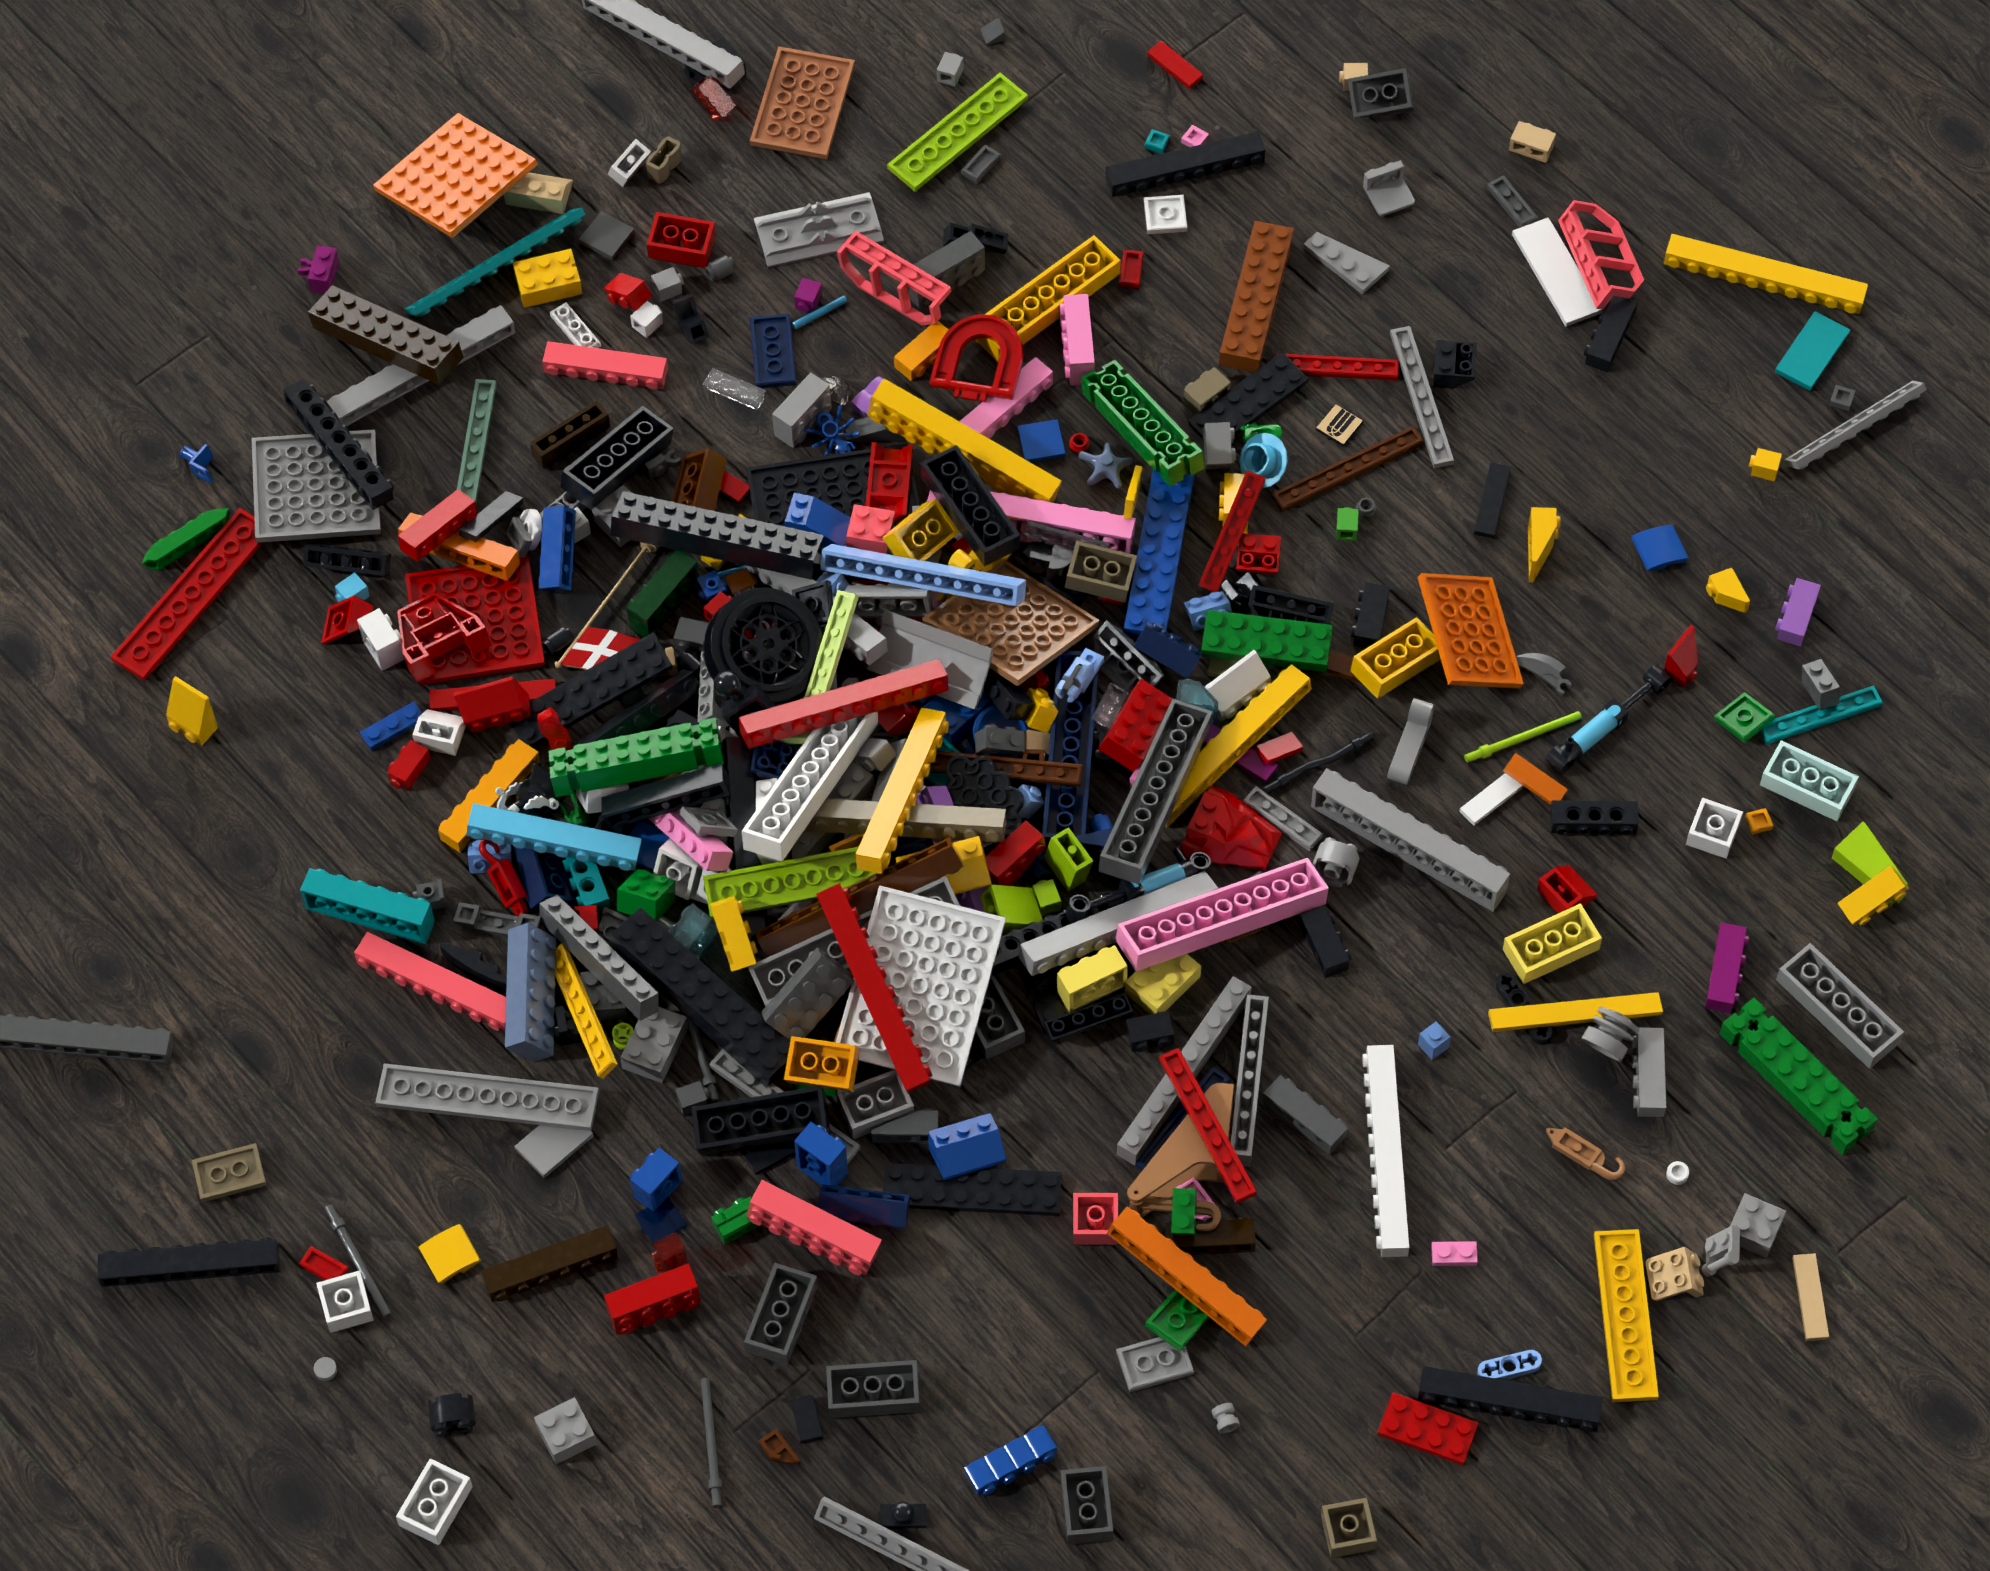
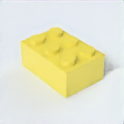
M1114 945L1110 948L1101 949L1098 954L1092 957L1082 958L1071 967L1066 966L1057 973V993L1069 1013L1124 987L1127 980V964Z
M1184 954L1136 971L1125 981V994L1149 1014L1165 1012L1200 978L1201 965L1188 954Z

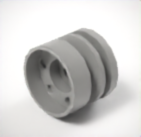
M1600 1006L1597 1012L1604 1019L1598 1016L1593 1017L1599 1028L1588 1026L1581 1039L1600 1053L1621 1062L1628 1051V1048L1621 1043L1622 1039L1633 1042L1634 1038L1627 1031L1637 1034L1640 1029L1621 1013Z

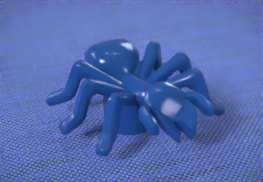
M838 406L835 422L832 415L828 412H820L817 415L816 422L822 431L805 429L808 433L826 436L820 442L813 444V448L821 446L831 439L824 456L829 455L834 442L837 443L835 454H839V451L840 453H845V450L851 452V448L848 445H851L854 450L856 449L852 442L842 440V437L860 435L859 432L840 433L855 420L851 418L842 427L838 426L841 419L842 406Z

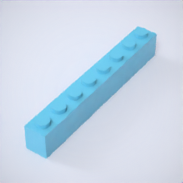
M474 803L466 836H471L477 840H490L496 844H509L516 848L533 849L539 853H552L559 857L576 858L582 862H595L602 866L619 867L626 871H635L641 846V838Z

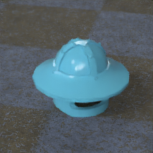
M1268 433L1256 434L1250 438L1244 445L1240 456L1242 474H1245L1248 470L1265 477L1262 488L1271 487L1280 481L1286 471L1288 462L1287 450L1283 442L1275 435Z

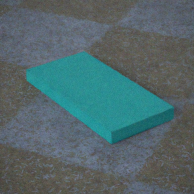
M1814 311L1776 367L1775 373L1811 391L1849 335L1850 329Z

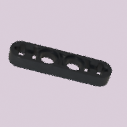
M1503 972L1498 975L1496 988L1509 1007L1535 1005L1513 974ZM1502 980L1505 982L1510 981L1509 987L1506 984L1502 985ZM1514 996H1521L1524 1002L1522 1004H1515L1512 998ZM1550 1026L1525 1029L1532 1040L1539 1045L1547 1044L1552 1036ZM1538 1029L1542 1033L1546 1032L1545 1037H1543L1542 1035L1538 1036Z

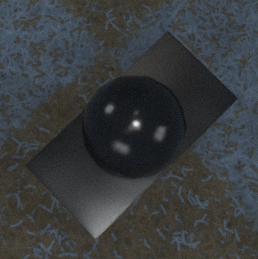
M905 1501L896 1504H880V1525L887 1529L926 1528V1504H910Z

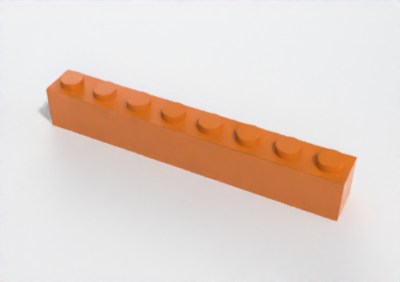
M1126 1207L1111 1224L1106 1234L1244 1346L1248 1345L1267 1321L1259 1310L1253 1309L1242 1296L1232 1292L1223 1281L1211 1275L1206 1267L1200 1266L1195 1262L1190 1254L1179 1249L1174 1241L1163 1236L1154 1225L1148 1224L1137 1211Z

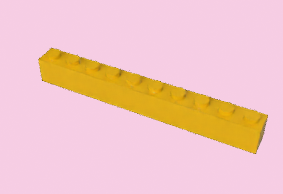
M1671 234L1664 259V264L1673 268L1685 269L1692 273L1708 275L1711 278H1719L1731 283H1739L1750 288H1758L1770 293H1778L1789 298H1797L1809 303H1816L1828 308H1836L1859 315L1868 287L1866 283Z
M1292 664L1287 669L1282 670L1277 679L1267 684L1264 691L1258 697H1254L1244 710L1237 713L1235 719L1230 724H1226L1215 738H1211L1207 742L1206 747L1199 752L1168 820L1167 828L1311 690L1310 678Z
M921 708L856 852L857 869L882 874L885 866L889 865L891 852L895 851L897 847V838L902 836L904 823L910 818V809L916 804L917 793L922 791L924 777H928L931 762L934 763L936 758V750L941 748L943 734L948 732L949 721H946V712Z

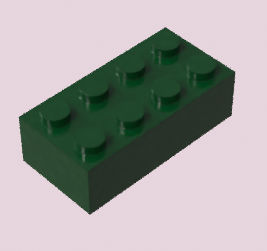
M678 550L667 556L664 565L653 573L652 579L641 587L636 598H632L627 605L629 627L631 630L642 637H646L653 632L656 634L697 586L696 578L699 577V572L695 559Z

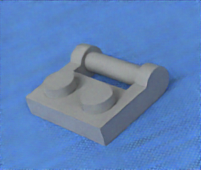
M1732 1225L1706 1239V1264L1702 1266V1272L1705 1276L1710 1277L1717 1270L1727 1265L1738 1263L1740 1227Z

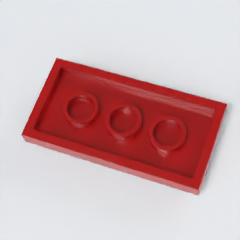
M1392 1392L1377 1435L1463 1466L1478 1427V1422Z

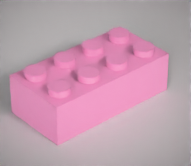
M1088 294L1064 295V304H1060V326L1062 327L1061 336L1064 347L1065 378H1069L1070 386L1082 385L1081 377L1094 371L1095 365Z

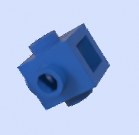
M715 570L696 578L697 594L701 602L709 603L720 591L727 596L728 586L724 579L721 580Z

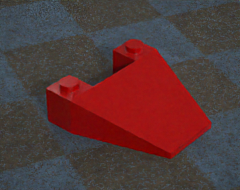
M435 592L397 610L399 630L402 637V653L409 672L417 682L436 673L431 660L463 644L467 645L473 655L492 646L486 627L478 616Z

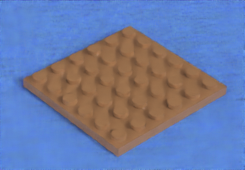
M1006 560L997 564L987 573L1025 579V600L1020 604L1012 606L954 595L922 619V623L993 648V656L989 668L1016 686H1019L1099 627L1100 621Z

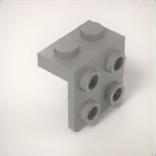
M1401 160L1390 162L1383 167L1371 169L1364 173L1363 188L1379 216H1385L1413 206L1415 203V199L1403 179L1404 165Z

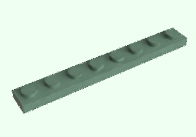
M475 380L457 489L472 498L475 504H477L497 386L495 380Z

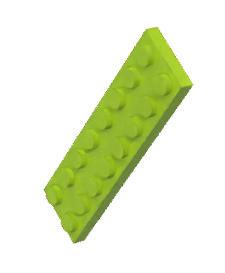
M1002 73L997 74L889 162L887 169L916 192L1026 102L1028 95Z
M859 847L707 875L703 876L710 917L714 919L710 903L735 896L736 901L741 900L744 913L815 900L818 899L817 893L838 883L841 884L843 889L875 873L857 869L856 852Z

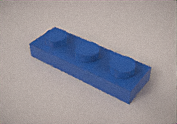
M413 701L360 731V736L368 748L373 751L415 727L422 712Z

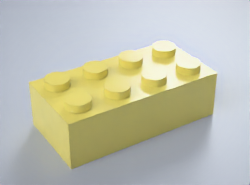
M1580 903L1504 939L1503 951L1522 983L1525 984L1598 951L1602 937Z

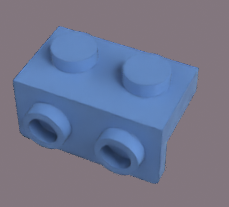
M1223 591L1213 592L1201 598H1192L1190 601L1183 603L1184 610L1191 619L1194 631L1205 628L1207 610L1232 613L1230 602Z
M481 840L469 842L468 863L471 874L487 873V870L492 867L479 852ZM498 844L500 848L499 853H496L491 845H486L487 851L499 860L509 859L512 865V845Z

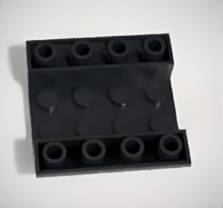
M1093 951L1081 958L1073 959L1064 965H1058L1034 976H1031L1025 966L1020 967L1028 998L1044 1034L1051 1042L1133 1013L1126 994H1122L1120 989L1070 1013L1057 993V973L1066 966L1071 967L1077 964L1084 957H1092L1098 954L1099 951Z

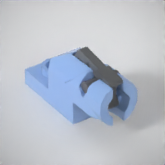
M1085 648L1081 656L1076 657L1055 689L1057 696L1062 699L1067 694L1069 696L1067 702H1073L1080 692L1084 693L1104 662V656Z

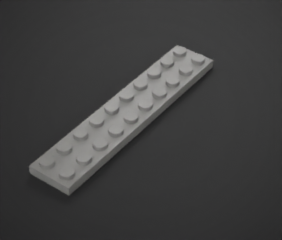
M384 1063L375 1104L377 1107L592 1131L599 1088Z

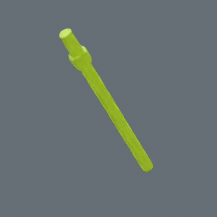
M1578 711L1497 743L1480 746L1478 750L1465 754V761L1468 763L1481 757L1483 759L1490 757L1494 752L1582 719L1581 713Z

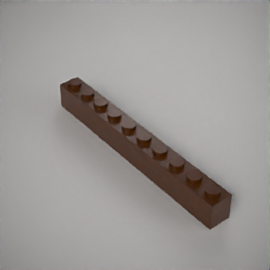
M949 837L885 868L882 874L875 873L848 886L847 889L852 898L848 902L851 908L856 907L859 915L873 910L879 885L910 893L947 874L958 872L963 867L962 859ZM818 901L756 931L758 943L768 958L831 929V926Z

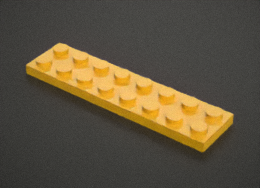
M1639 1229L1594 1231L1612 1402L1658 1400Z

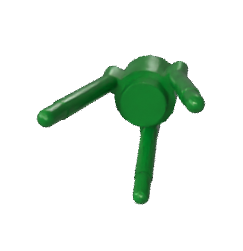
M573 790L571 799L574 810L570 812L571 815H568L560 802L558 808L567 823L588 827L591 822L589 813L585 809L584 812L582 809H579Z

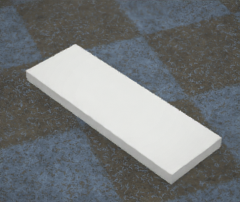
M1549 217L1512 231V236L1565 327L1602 313V309H1596L1579 268Z

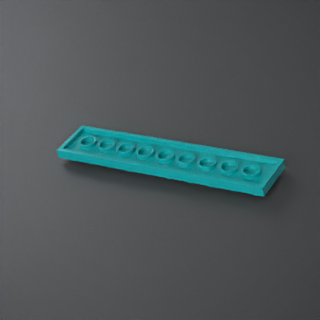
M582 208L569 210L404 309L408 316L415 315V317H421L429 313L431 306L444 304L448 301V296H457L464 292L463 287L482 281L480 277L496 273L498 271L497 267L511 264L515 261V256H524L531 252L530 247L541 246L549 241L547 237L557 236L565 231L564 227H572L582 221L581 217L586 215Z

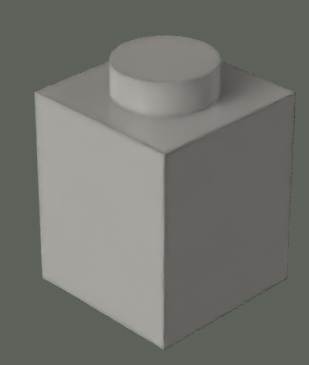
M945 52L937 68V82L955 87L964 69L963 57Z
M674 267L651 275L652 287L660 302L682 294L684 281L681 274L676 273Z

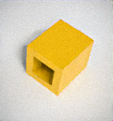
M1758 448L1756 456L1751 455L1749 467H1752L1751 476L1775 481L1782 454Z

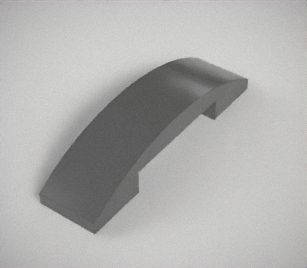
M461 902L458 904L453 919L455 924L462 927L507 938L509 929L526 923L539 928L541 921L540 916L520 913L519 916L485 911L481 910L478 905Z

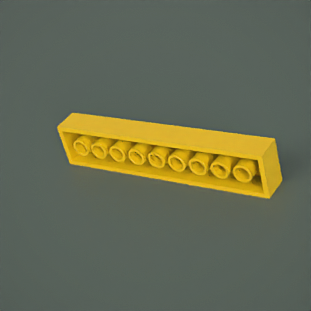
M886 379L882 380L872 395L867 416L875 423H881L891 432L900 434L908 442L921 446L930 454L937 455L957 445L983 483L992 487L997 493H1006L1012 496L1054 503L1061 484V480Z

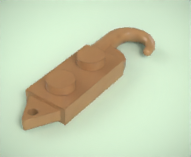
M1565 1127L1563 1129L1546 1128V1133L1552 1142V1147L1586 1169H1591L1608 1180L1619 1179L1624 1174L1625 1164L1620 1158H1616L1619 1170L1611 1172L1603 1167L1605 1156L1601 1149Z

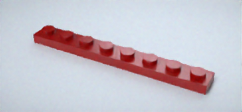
M1177 1048L1159 1056V1061L1236 1204L1256 1196L1257 1191L1180 1049Z

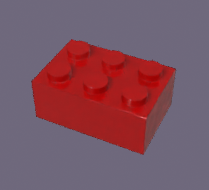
M656 212L647 241L648 258L702 268L707 267L716 238L715 222Z

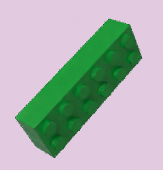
M1207 610L1201 649L1202 657L1240 661L1255 650L1264 665L1289 667L1292 664L1297 669L1327 672L1332 625Z

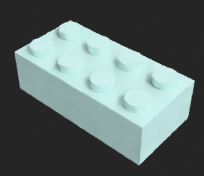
M1780 741L1763 772L1760 786L1838 821L1855 790L1859 776L1786 742Z

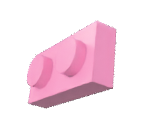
M1432 1242V1266H1477L1476 1242Z

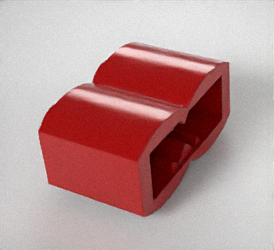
M550 707L537 714L539 729L542 735L549 740L551 750L557 748H566V751L572 750L570 734L561 725L557 712Z

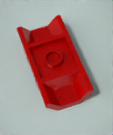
M872 442L866 506L895 511L894 523H897L906 518L913 445L909 444L902 449H887L876 442Z

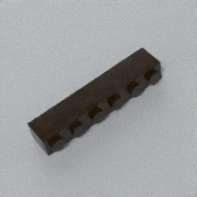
M606 1225L481 1270L491 1302L503 1301L510 1295L525 1293L532 1287L538 1285L545 1286L554 1279L567 1278L576 1271H586L591 1269L593 1265L601 1262H611L615 1257H618V1253L609 1227Z

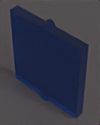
M669 1196L655 1211L646 1208L635 1214L637 1221L642 1227V1232L646 1233L653 1245L687 1226L679 1213V1208L674 1206Z

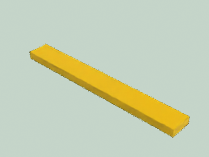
M561 943L556 948L555 977L597 1076L604 1078L618 1064L570 952Z
M1659 992L1489 1009L1488 1015L1492 1032L1595 1022L1593 1020L1594 1016L1604 1019L1597 1012L1600 1006L1615 1010L1627 1018L1662 1015L1663 1009Z

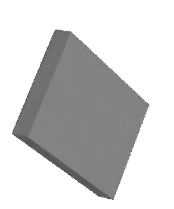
M539 1125L514 1147L545 1178L593 1137V1133L586 1130Z
M1160 1337L1116 1349L1129 1393L1194 1374L1186 1346L1180 1352Z

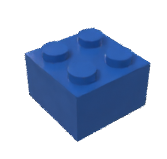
M660 1148L655 1152H651L640 1169L634 1170L630 1177L634 1198L652 1212H655L683 1181L679 1162Z

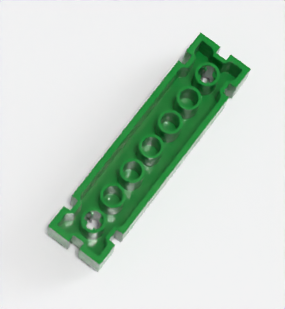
M1116 360L1102 366V371L1098 373L1094 370L1081 377L1083 395L1091 404L1095 403L1096 409L1156 473H1161V478L1170 487L1184 480L1183 475L1188 474L1192 476L1205 469L1203 451L1194 442L1190 443L1189 436L1128 373L1124 375V368Z
M716 718L703 719L699 721L698 725L693 726L691 723H683L681 725L578 744L572 750L567 751L566 748H557L549 751L550 779L556 797L573 794V790L578 789L581 792L696 770L699 769V765L704 764L707 767L720 763L724 764L721 735Z
M1755 998L1751 999L1741 1008L1739 1016L1734 1013L1722 1023L1720 1035L1731 1046L1736 1043L1739 1046L1738 1053L1823 1137L1829 1135L1832 1138L1830 1144L1843 1156L1856 1145L1858 1137L1862 1140L1875 1129L1878 1118L1866 1107L1861 1110L1857 1106L1859 1100L1773 1015L1768 1018L1765 1015L1766 1008Z

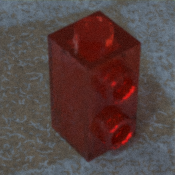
M711 75L702 78L690 90L714 121L727 119L732 114L731 110L736 106L732 101V97L720 87L719 81Z

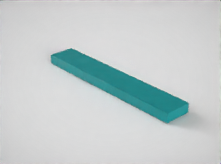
M1873 685L1841 696L1838 705L1820 711L1817 705L1775 718L1759 732L1765 744L1768 745L1881 707L1883 702Z

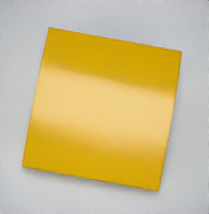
M460 1224L439 1233L419 1246L421 1253L440 1284L445 1283L459 1272L465 1273L481 1261Z

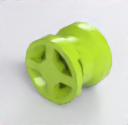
M619 1023L613 1028V1042L617 1048L625 1049L633 1032L631 1025Z

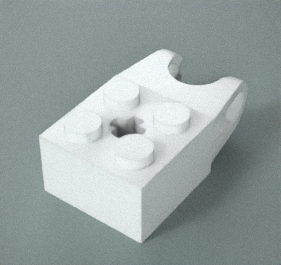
M668 839L659 848L653 874L663 875L676 880L675 895L686 900L693 899L708 904L703 876L717 874L718 872H728L731 869L728 867L727 871H706L672 839Z

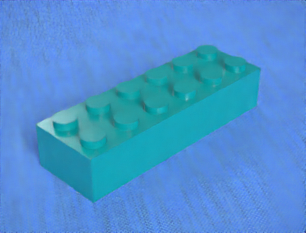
M309 868L300 889L306 910L419 943H427L435 924L431 904L423 898L415 899L402 892L394 893L381 886H370L364 881L349 880L343 875L335 876L323 869L315 870Z

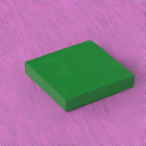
M1744 692L1718 712L1714 719L1745 743L1775 719V714Z

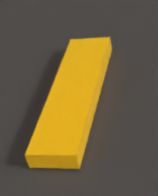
M1135 465L1125 500V519H1131L1142 485L1143 466Z

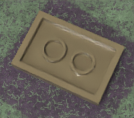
M256 1143L191 1160L201 1202L267 1186Z

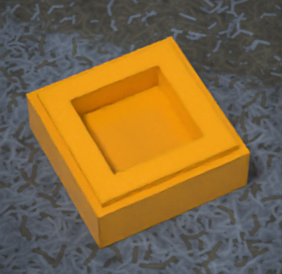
M1766 808L1746 813L1745 817L1752 835L1773 830V824Z

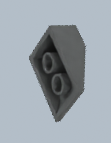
M1406 68L1348 79L1353 118L1393 115L1415 111L1409 72Z

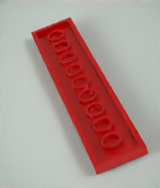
M241 508L235 512L111 655V660L143 681L148 678L264 543H256L255 517Z

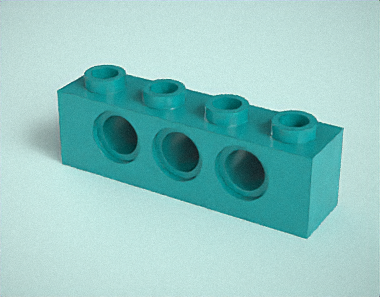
M564 857L565 860H562L565 872L570 871L572 877L569 879L573 891L577 890L579 895L576 897L578 906L596 905L597 912L603 910L604 906L610 908L609 897L596 863L590 861L582 862L576 858ZM579 869H586V870H587V871L584 872V873H578V872H577ZM587 887L594 888L590 892L584 891V889Z

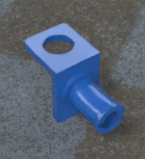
M205 444L198 452L189 446H184V449L180 451V457L189 461L188 464L195 476L211 484L213 480L208 470L204 468L213 458L209 446Z

